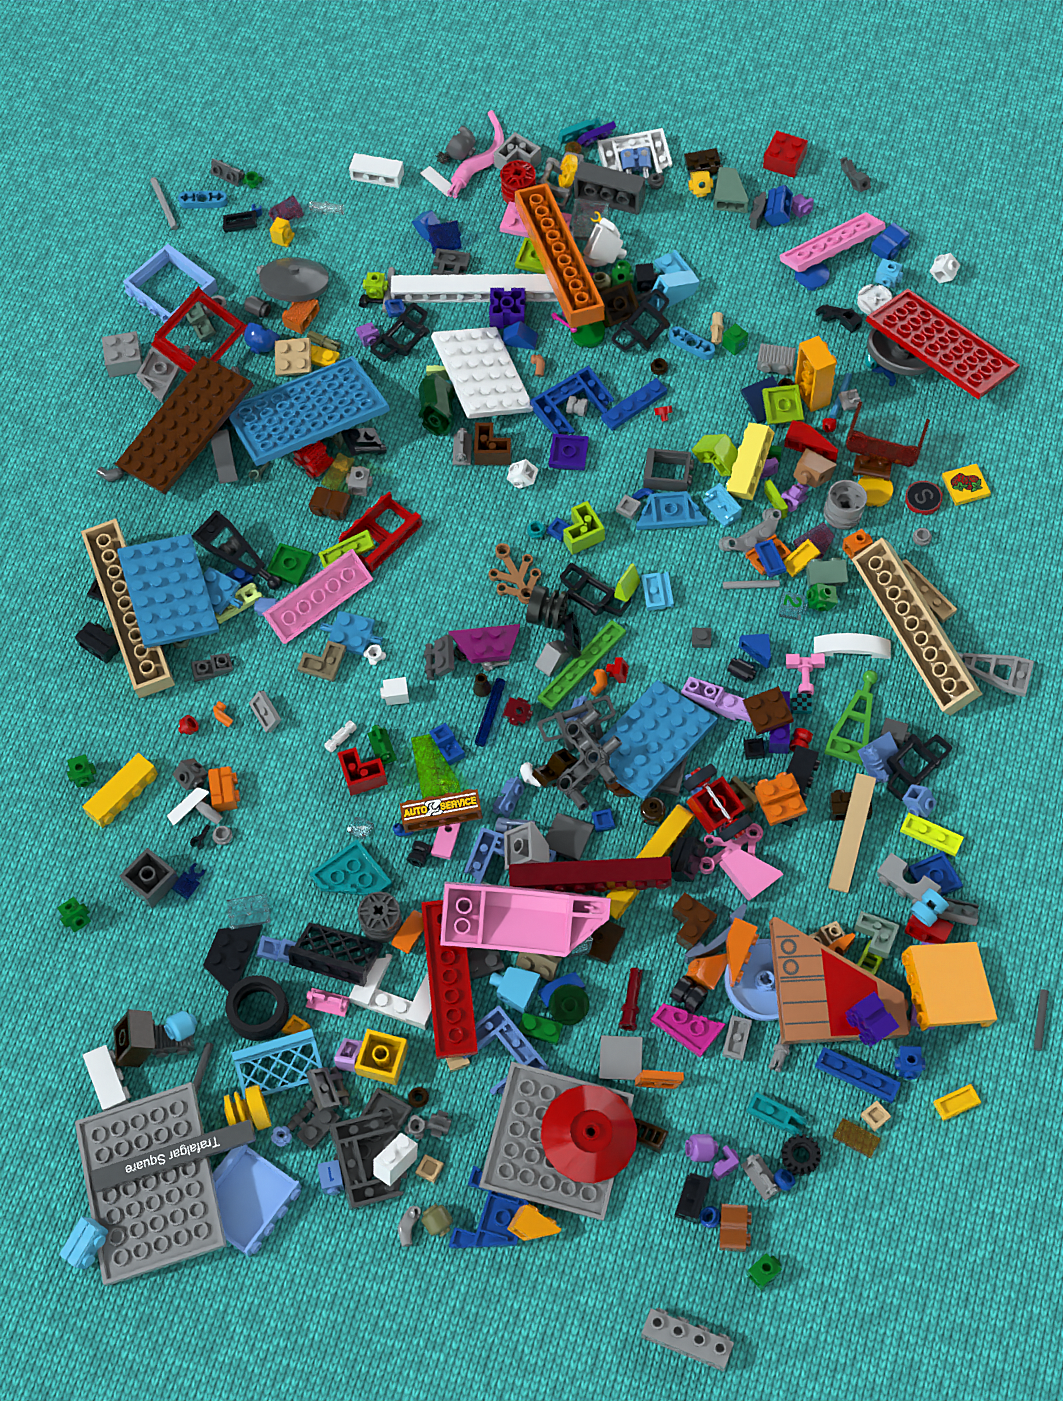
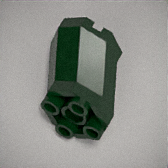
M432 373L431 375H426L418 387L421 410L418 416L423 419V427L433 435L439 436L444 434L443 436H447L455 424L452 401L455 397L453 392L455 389L453 385L449 384L439 375Z

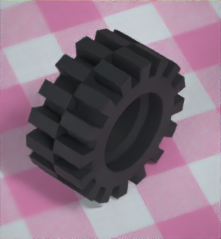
M797 1134L794 1138L791 1136L784 1144L781 1155L782 1163L784 1166L786 1165V1170L793 1172V1175H796V1173L800 1174L799 1176L809 1175L819 1165L821 1149L818 1148L817 1141L814 1142L811 1136L810 1138H807L805 1134L802 1136ZM805 1148L809 1152V1159L804 1163L797 1162L793 1157L795 1149Z

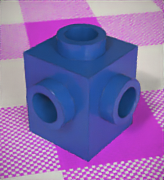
M920 1046L899 1047L898 1057L894 1059V1068L898 1070V1077L913 1080L920 1077L922 1070H925V1058H922Z

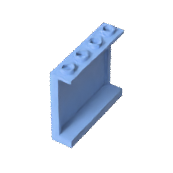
M247 1144L231 1149L212 1174L225 1239L250 1257L252 1253L258 1252L263 1238L273 1232L274 1224L278 1218H283L287 1213V1206L292 1200L295 1201L299 1197L302 1186L297 1180H293L250 1149Z

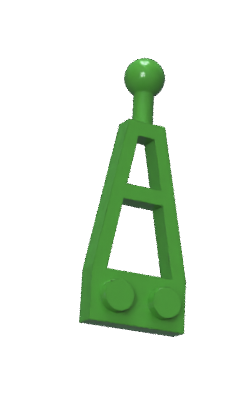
M867 670L863 674V689L857 690L834 727L824 754L862 765L863 762L857 750L866 746L869 741L873 694L869 692L871 686L878 680V675L875 671ZM859 699L866 701L865 714L853 711ZM848 718L864 723L862 743L838 736Z

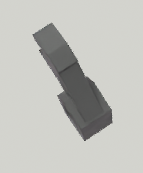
M847 157L840 159L841 168L849 178L854 190L863 192L871 188L869 176L861 171L857 173L851 159L848 160Z

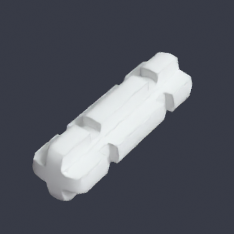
M348 721L344 725L345 727L339 729L331 737L332 740L329 739L324 744L329 752H333L337 745L339 746L350 736L349 733H353L357 727L352 721Z

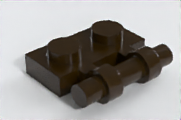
M717 148L684 154V161L687 171H689V176L690 172L709 171V174L716 175L719 167H723L720 165L721 160Z

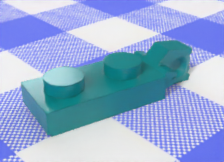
M600 117L593 120L587 119L560 130L558 140L560 144L570 143L575 138L604 124Z

